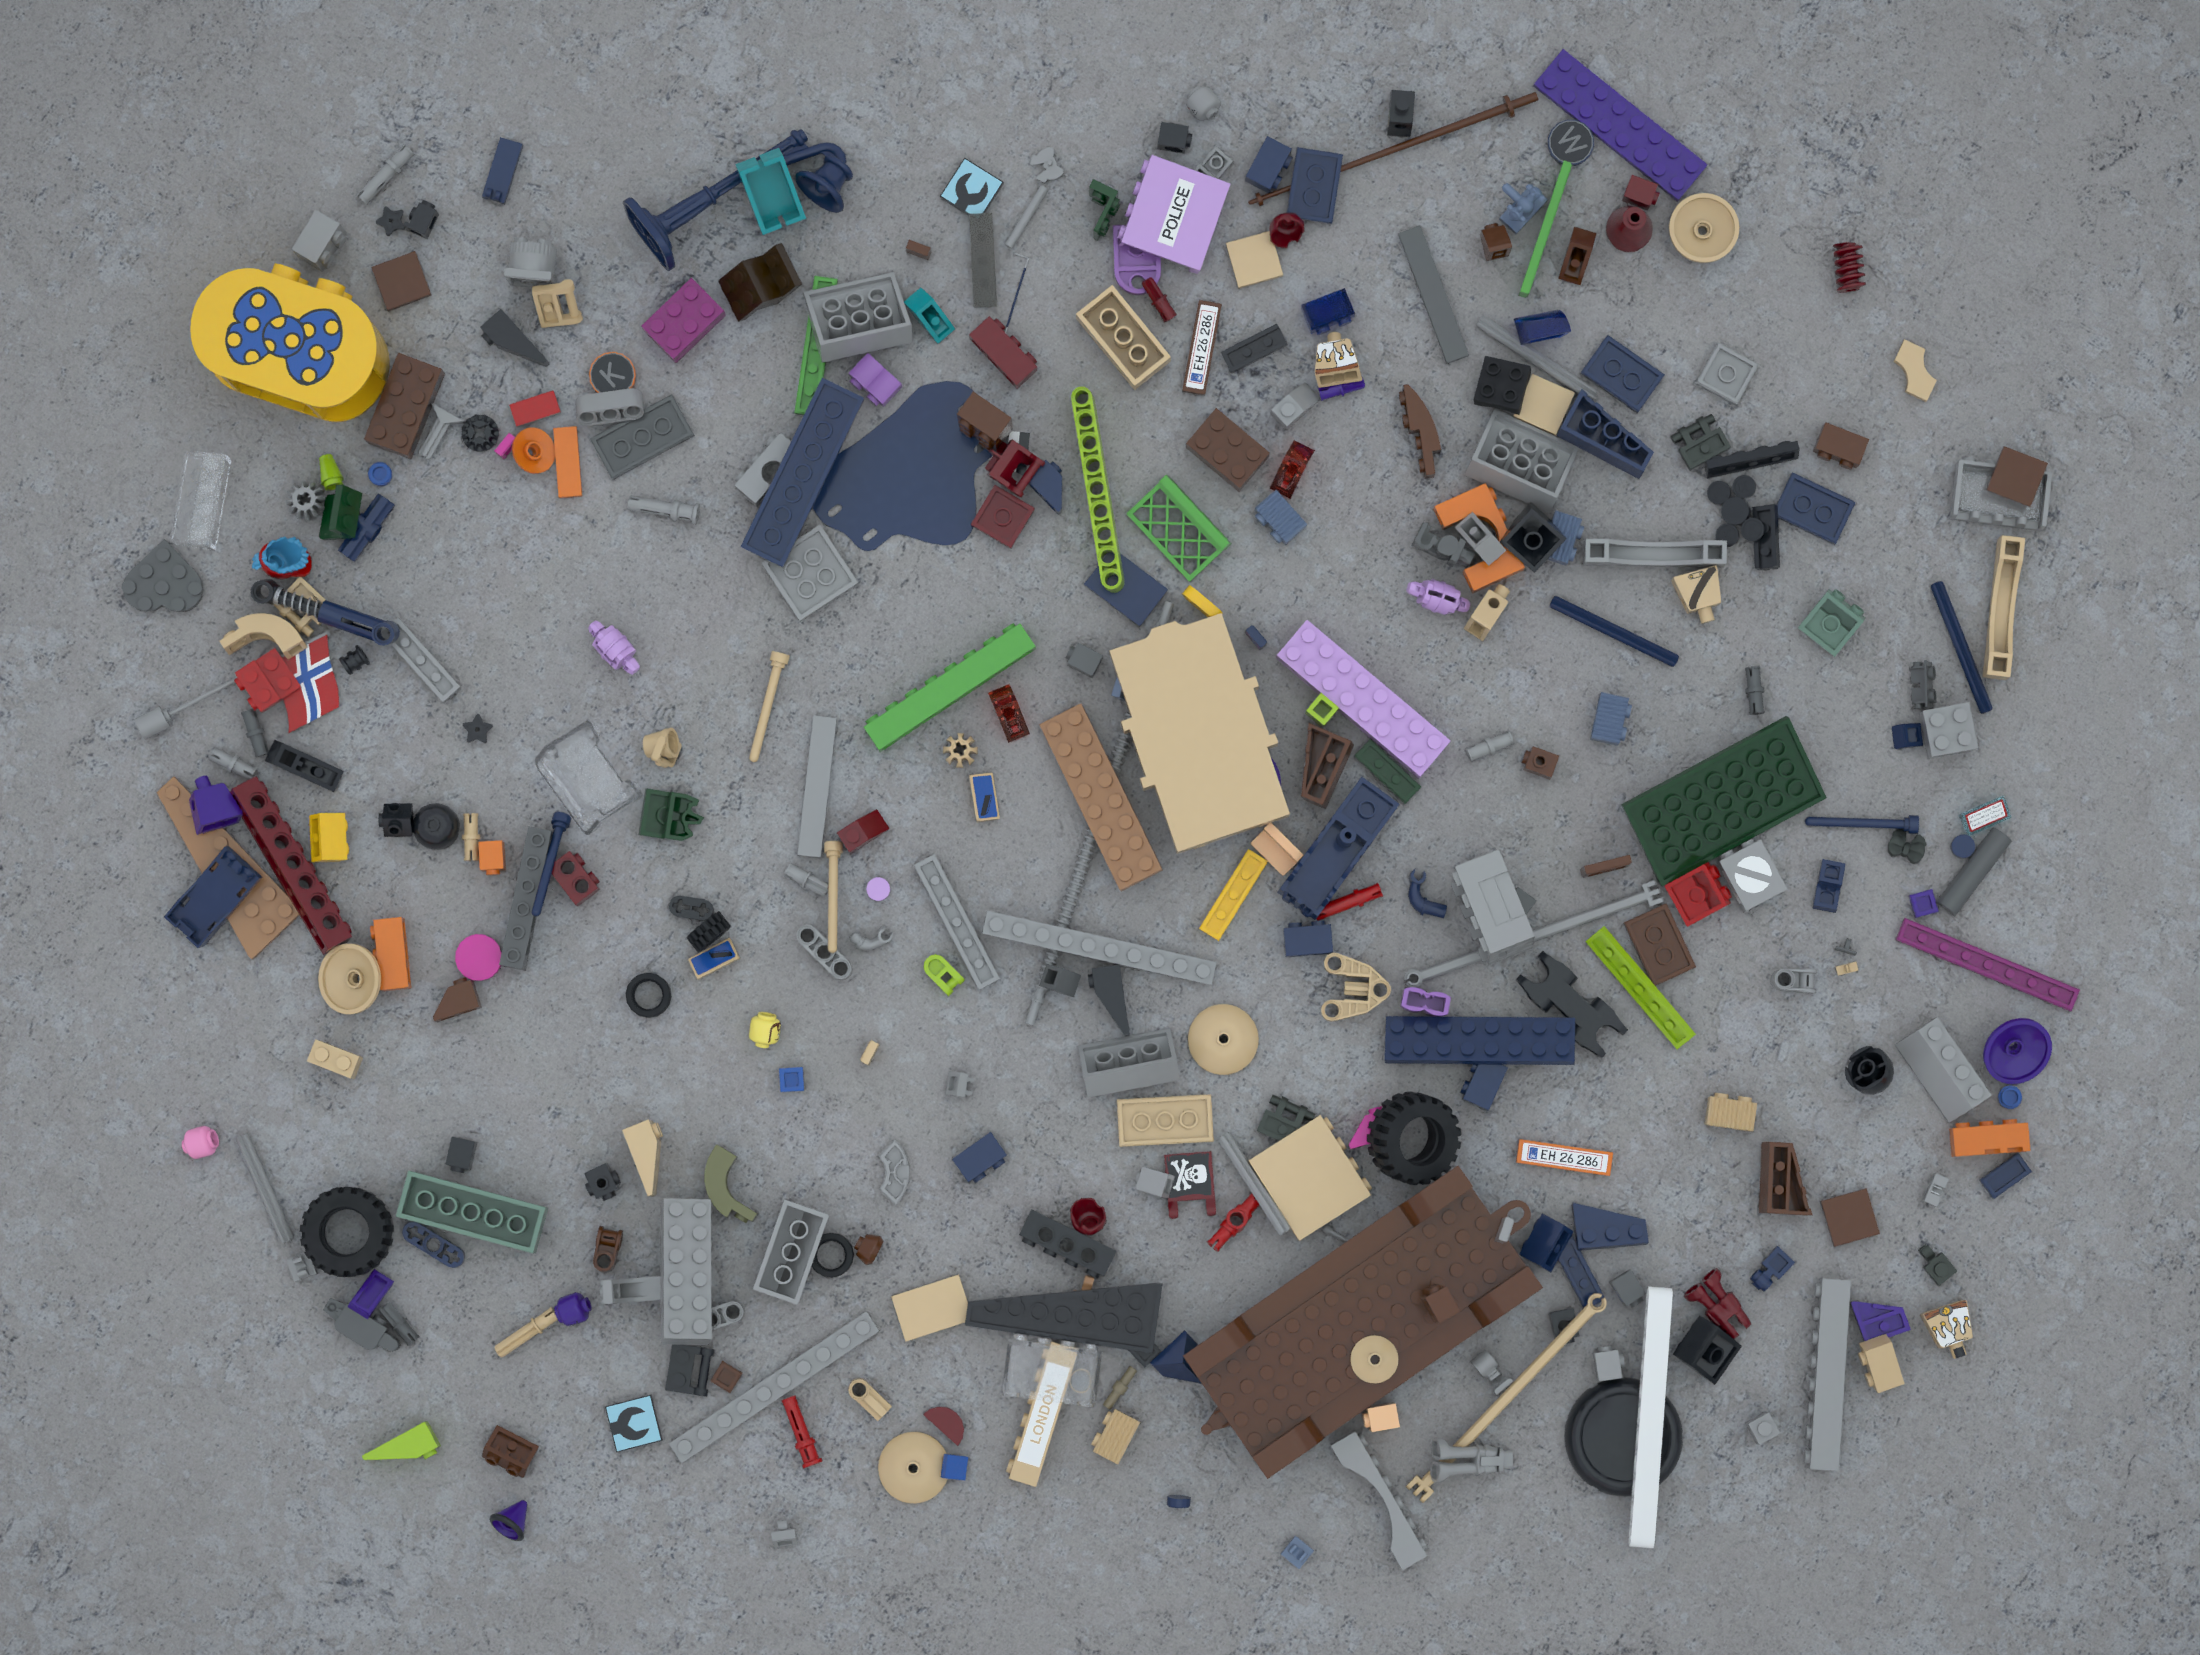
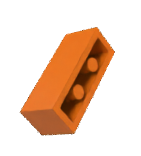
M395 917L373 920L374 926H370L371 939L375 940L376 943L373 955L381 971L380 990L392 991L412 988L405 918Z

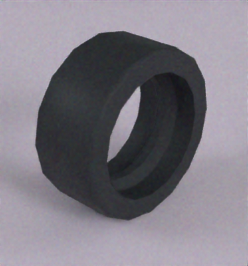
M642 973L634 977L628 984L625 994L630 1009L637 1015L646 1018L657 1017L664 1013L670 1005L672 997L671 989L666 980L653 973ZM643 982H655L662 990V1000L653 1009H644L635 1000V991Z
M822 1234L812 1268L824 1277L833 1278L841 1276L849 1270L853 1263L854 1252L852 1245L847 1238L840 1234ZM828 1241L841 1244L845 1251V1259L842 1265L835 1269H826L821 1266L817 1258L818 1249Z

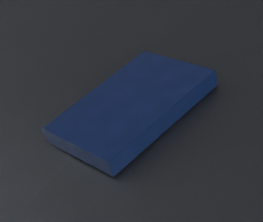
M1296 148L1286 213H1295L1304 220L1332 224L1343 154Z
M1609 335L1606 336L1580 373L1637 414L1665 376V374Z
M1792 472L1777 502L1778 519L1836 545L1856 502Z
M1107 553L1103 561L1111 563L1115 558V554ZM1120 553L1124 574V587L1122 590L1111 593L1102 585L1099 566L1087 579L1084 586L1140 627L1167 593L1168 589ZM1110 576L1107 580V585H1116L1118 583V576Z

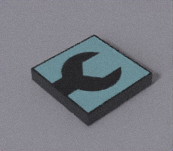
M964 157L941 193L940 198L980 222L1004 182Z
M652 1394L605 1406L616 1453L663 1441Z

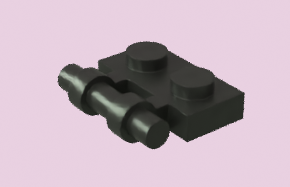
M1712 414L1697 418L1695 423L1686 428L1683 426L1677 429L1678 432L1670 436L1674 444L1681 440L1684 441L1686 446L1678 451L1689 471L1731 448L1720 427L1711 431L1709 425L1716 422ZM1701 430L1704 436L1693 441L1691 435Z
M1272 1095L1269 1103L1277 1106L1275 1113L1267 1109L1265 1110L1256 1131L1280 1141L1301 1128L1303 1119L1312 1121L1315 1113L1307 1110L1308 1107L1301 1105L1300 1107L1289 1102V1099L1282 1096L1280 1098ZM1286 1110L1297 1115L1295 1121L1282 1117L1283 1111Z

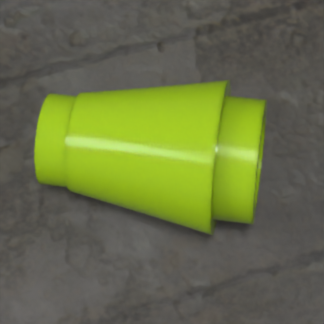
M326 454L319 457L321 485L327 491L336 490V485H342L344 478L333 459V455Z

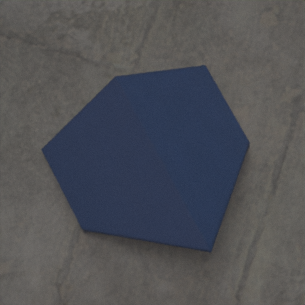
M1184 1330L1150 1363L1164 1377L1202 1384L1183 1357V1355L1197 1346V1343Z

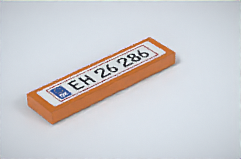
M1519 1139L1516 1163L1610 1176L1613 1152Z

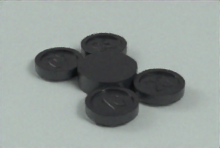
M1748 475L1738 476L1734 480L1732 488L1737 497L1730 498L1731 489L1723 481L1711 483L1707 490V496L1711 502L1723 504L1721 514L1723 519L1729 524L1719 526L1715 536L1716 540L1727 541V547L1734 546L1739 540V531L1734 525H1742L1741 534L1748 541H1758L1765 532V527L1761 520L1749 518L1751 513L1750 505L1744 499L1754 495L1756 482Z

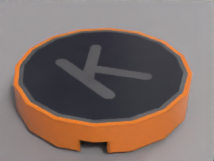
M617 352L604 353L591 364L589 371L590 383L597 393L630 389L634 387L636 371L630 359L625 355Z

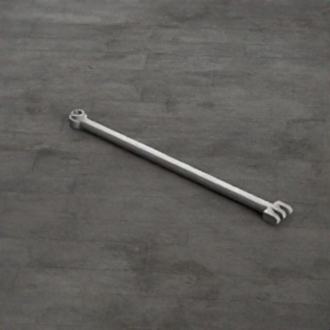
M1657 879L1642 884L1643 891L1534 929V942L1647 902L1649 907L1665 902L1663 897L1655 900L1653 898L1654 895L1662 893L1660 888L1653 891L1650 890V887L1658 884ZM1478 950L1419 971L1409 970L1404 975V980H1409L1410 975L1415 974L1418 977V981L1416 983L1409 981L1405 985L1417 988L1426 980L1482 961Z

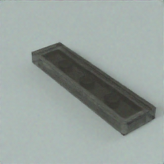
M969 214L974 308L997 307L993 214Z

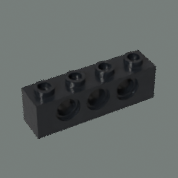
M1032 1209L1019 1234L1023 1237L1022 1242L1032 1247H1035L1037 1243L1045 1247L1044 1253L1055 1258L1059 1254L1066 1258L1065 1263L1075 1268L1080 1264L1087 1268L1085 1273L1097 1279L1100 1275L1105 1276L1116 1254V1250ZM1042 1228L1051 1229L1053 1236L1050 1241L1044 1242L1039 1238V1231ZM1064 1238H1070L1074 1242V1248L1070 1252H1064L1060 1248V1242ZM1087 1248L1095 1252V1259L1089 1263L1081 1258L1082 1251Z

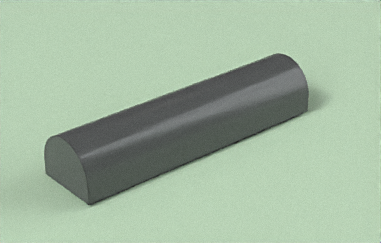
M1994 827L1991 828L1936 903L1955 917L2012 840L2000 830Z

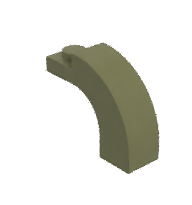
M716 1144L707 1160L704 1173L708 1197L715 1208L725 1217L729 1218L734 1210L736 1218L745 1223L748 1220L754 1222L758 1213L738 1202L731 1195L727 1185L729 1171L738 1156Z

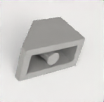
M1304 382L1273 407L1270 414L1287 431L1321 399Z

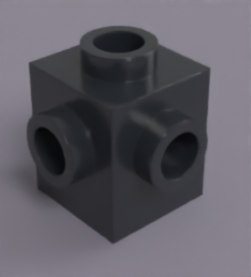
M412 803L384 804L383 813H379L378 824L379 827H383L384 837H410L413 835L412 823L414 813Z
M608 1163L584 1173L588 1181L585 1186L591 1197L595 1196L596 1199L602 1198L603 1201H606L616 1196L615 1191L619 1190L618 1184L621 1181L616 1170L611 1171ZM602 1179L606 1181V1185L603 1188L600 1186Z

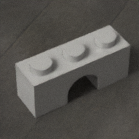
M779 433L778 436L773 435L765 444L767 446L762 454L758 452L750 461L752 466L747 471L742 470L735 479L737 482L734 485L735 488L756 506L763 501L770 486L763 479L765 469L773 464L780 465L791 443L782 433Z

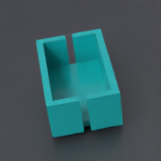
M779 148L759 155L760 160L758 161L753 157L735 164L762 235L782 228L778 216L782 215L786 226L806 219L785 159Z

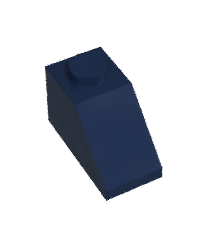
M1045 460V465L1043 467L1040 466L1028 485L1059 515L1062 513V475L1060 474L1062 470L1055 462L1049 463Z

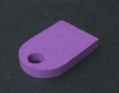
M1113 225L1114 274L1116 282L1122 290L1129 294H1146L1147 292L1144 287L1136 289L1132 286L1131 282L1135 277H1141L1144 280L1152 277L1156 284H1158L1161 276V257L1126 244L1122 247L1119 246L1121 239L1117 238L1121 225Z

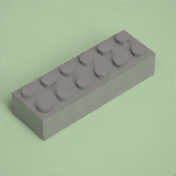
M664 1198L660 1205L661 1344L708 1345L712 1339L711 1199Z

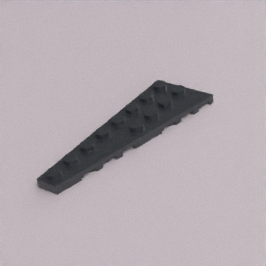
M1163 1283L968 1301L965 1326L1153 1353Z

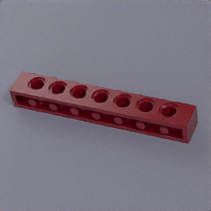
M257 776L232 788L230 793L243 812L242 820L322 954H327L338 945L346 944L352 937L349 924L346 921L343 922L339 915L340 911L334 901L331 902L327 895L328 891L322 881L319 882L316 877V870L313 864L306 860L303 855L302 845L294 840L291 835L290 825L283 821L279 815V807L276 802L271 801L264 782L259 781ZM251 801H258L261 804V808L253 807ZM263 821H270L273 828H266ZM275 841H282L285 848H278L275 845ZM287 861H294L297 865V868H290L287 865ZM299 881H306L309 885V888H302L299 885ZM311 901L319 902L321 909L314 908L311 905ZM323 921L331 922L333 929H327L323 925Z

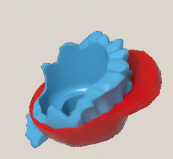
M281 537L277 540H271L252 558V569L258 570L261 568L268 576L280 580L289 577H305L310 574L312 568V560L307 552V548L302 547V543L296 537L288 539Z

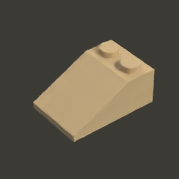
M648 1119L622 1131L647 1196L653 1197L657 1194L661 1151L660 1137L663 1134L659 1124Z

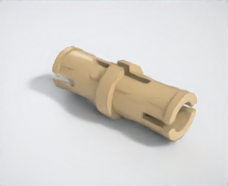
M466 813L463 814L464 835H462V840H464V861H471V851L472 860L479 861L478 840H480V834H478V813H471V823L470 814Z

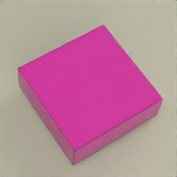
M510 433L494 450L502 459H505L512 451L515 437Z

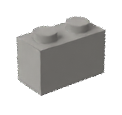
M1473 512L1455 526L1488 566L1506 551Z

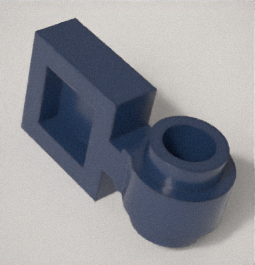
M1776 1246L1761 1262L1766 1270H1756L1750 1277L1751 1284L1756 1289H1761L1764 1292L1773 1283L1771 1280L1772 1275L1779 1280L1795 1262L1780 1247Z

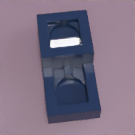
M1822 859L1813 909L1836 913L1840 888L1843 883L1845 863Z

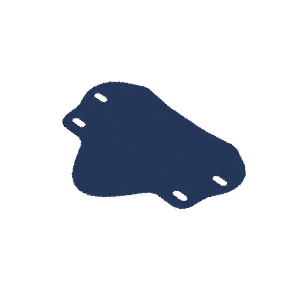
M952 381L923 385L895 413L857 443L840 452L813 505V509L819 519L825 525L844 533L857 547L864 551L875 550L891 536L897 534L938 545H954L966 540L972 532L973 527L971 523L976 516L974 474L978 467L993 456L985 449L980 453H975L974 448L979 444L978 439L974 436L968 438L959 431L961 428L958 425L957 419L958 409L966 402L973 390L960 382ZM839 504L842 506V510L835 516H828V511L835 505ZM871 529H876L877 534L869 541L863 539L867 532Z

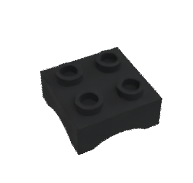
M1485 356L1473 399L1474 405L1497 408L1520 415L1531 374V366Z

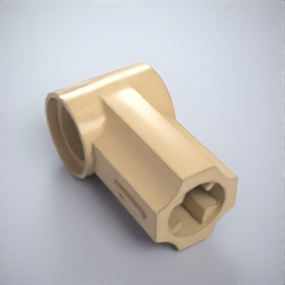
M855 1378L849 1384L848 1391L851 1398L856 1400L877 1421L892 1407L864 1378ZM854 1384H864L866 1392L860 1396L854 1394L852 1390Z

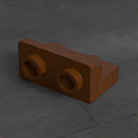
M497 1425L483 1449L482 1457L490 1465H498L506 1469L510 1475L524 1478L539 1446Z

